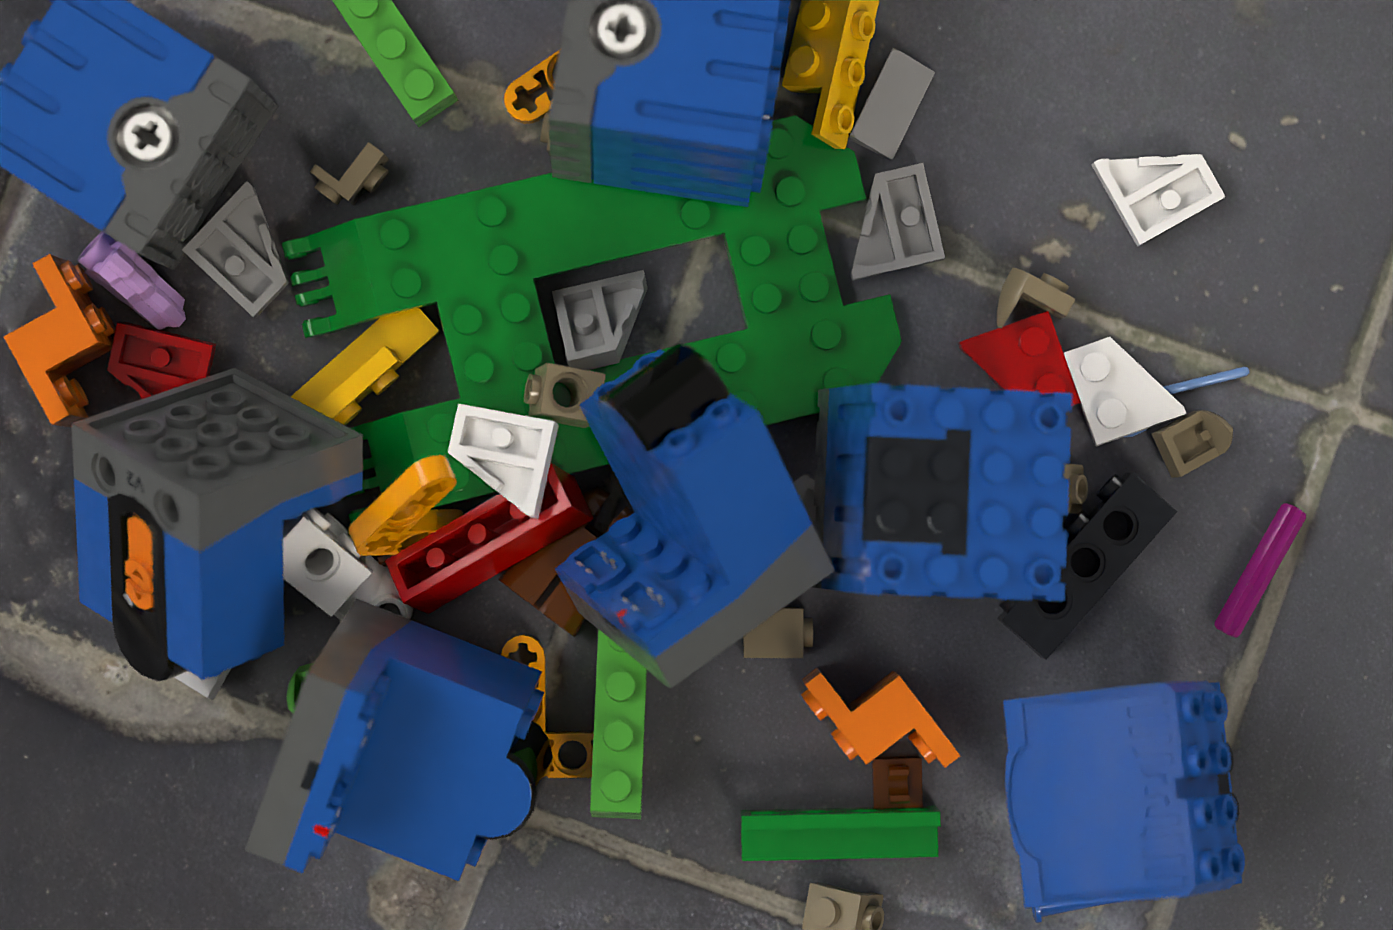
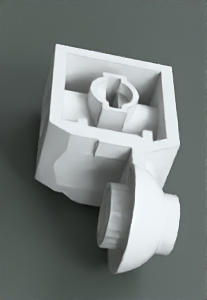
M316 508L303 512L297 518L283 520V579L329 616L335 615L341 622L357 598L377 607L387 603L383 608L384 610L407 619L412 617L414 608L402 602L388 567L380 565L372 556L359 555L351 537L348 535V530L331 514L327 513L324 516Z

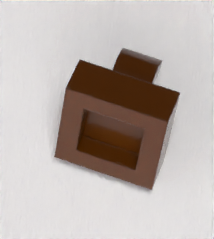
M880 757L872 760L873 808L923 807L921 757Z

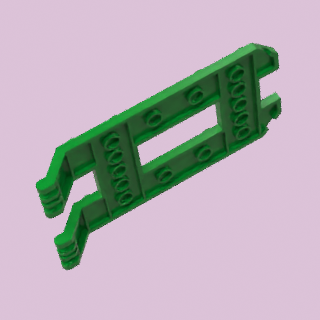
M794 115L772 121L761 192H750L748 207L594 184V180L591 183L554 178L552 173L353 219L312 235L281 243L284 256L288 260L302 258L309 253L320 250L322 252L324 267L315 270L297 271L290 276L292 287L328 279L329 286L295 295L296 305L306 307L317 304L319 301L333 298L337 313L325 318L316 317L303 321L301 325L305 339L335 333L390 314L437 303L460 398L401 412L351 427L350 429L362 434V441L368 440L372 457L362 460V471L375 468L377 476L362 480V490L349 494L346 497L366 493L365 490L380 487L382 494L414 463L436 455L447 458L457 482L454 488L434 507L497 492L450 455L448 448L458 404L528 416L530 404L524 403V390L527 378L530 374L535 373L536 368L547 363L554 364L534 280L723 235L746 329L661 349L686 365L707 409L719 401L728 399L729 395L732 394L757 410L764 425L768 426L820 413V407H818V390L878 383L902 342L891 295L888 294L843 305L820 215L821 211L866 200L855 151L848 147L845 149H834L811 134L813 129L811 124ZM656 351L624 358L619 363L588 371L606 374L604 383L614 381L633 368L638 359ZM556 382L552 390L553 398L558 405L567 408L571 402V393L564 384ZM557 423L559 426L550 464H554L569 474L609 465L590 426L581 428ZM368 507L350 511V514H348L350 524Z

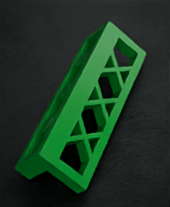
M936 806L913 808L860 807L741 810L742 861L938 857V827H941V813Z

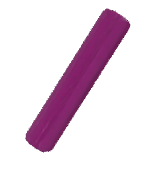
M1288 503L1280 506L1215 621V627L1219 631L1234 638L1240 636L1306 520V514L1301 509Z

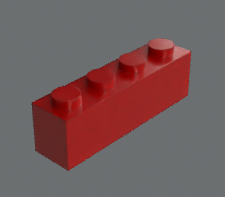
M551 463L538 519L529 517L503 495L498 494L434 533L403 549L400 553L386 559L385 562L402 602L429 614L591 521L593 516L575 477Z

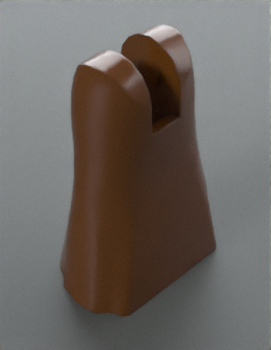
M599 485L583 494L593 517L598 516L603 504L611 494ZM626 506L619 516L610 522L609 528L616 521L627 518L634 512ZM590 521L509 567L498 579L573 637L576 636L586 618L578 612L555 568L565 562L570 554L579 547L603 535L589 524Z

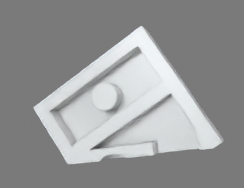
M1202 154L1178 155L1176 157L1151 156L1139 157L1137 159H1099L1091 164L1137 247L1226 197Z
M1111 337L1064 352L1095 447L1187 414L1184 406Z
M458 404L448 453L526 515L538 519L559 425L555 421Z

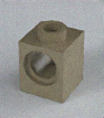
M551 363L536 368L535 373L528 376L524 390V403L530 404L528 417L555 421L556 423L581 428L589 427L590 425L579 404L591 397L593 392L600 385L604 384L606 374ZM556 382L564 384L571 393V402L567 408L558 405L553 398L552 390Z
M783 607L743 636V657L803 658V647H813V618H803L804 609L802 607Z

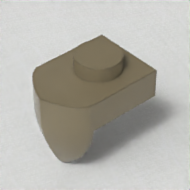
M1012 268L1000 293L997 308V326L999 328L1003 327L1020 297L1044 311H1049L1051 315L1059 319L1067 316L1076 299L1066 294L1069 286L1053 276L1043 273L1039 279L1023 270Z
M1199 410L1192 411L1153 432L1152 436L1171 478L1182 477L1227 452L1232 444L1233 427L1220 415L1211 411Z

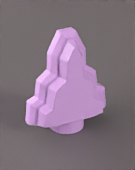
M104 231L100 232L80 254L78 262L86 268L85 273L102 285L117 299L128 305L157 330L168 326L180 327L186 320L185 312L183 311L185 299L165 282L135 251L115 240Z

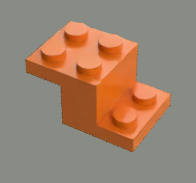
M48 254L32 264L56 308L5 335L4 339L52 425L72 427V423L89 418L83 408L89 404V401L75 378L69 381L66 375L111 351L113 344L111 335L115 334L116 328L103 307L97 309L91 301L88 292L93 290V286L83 268L79 264L73 266L69 260Z
M815 668L802 678L803 683L808 688L801 694L802 698L820 721L829 716L838 728L830 734L850 761L859 755L867 765L912 729H914V732L907 737L928 764L937 759L946 768L961 756L902 678L894 671L890 672L847 706L818 668Z

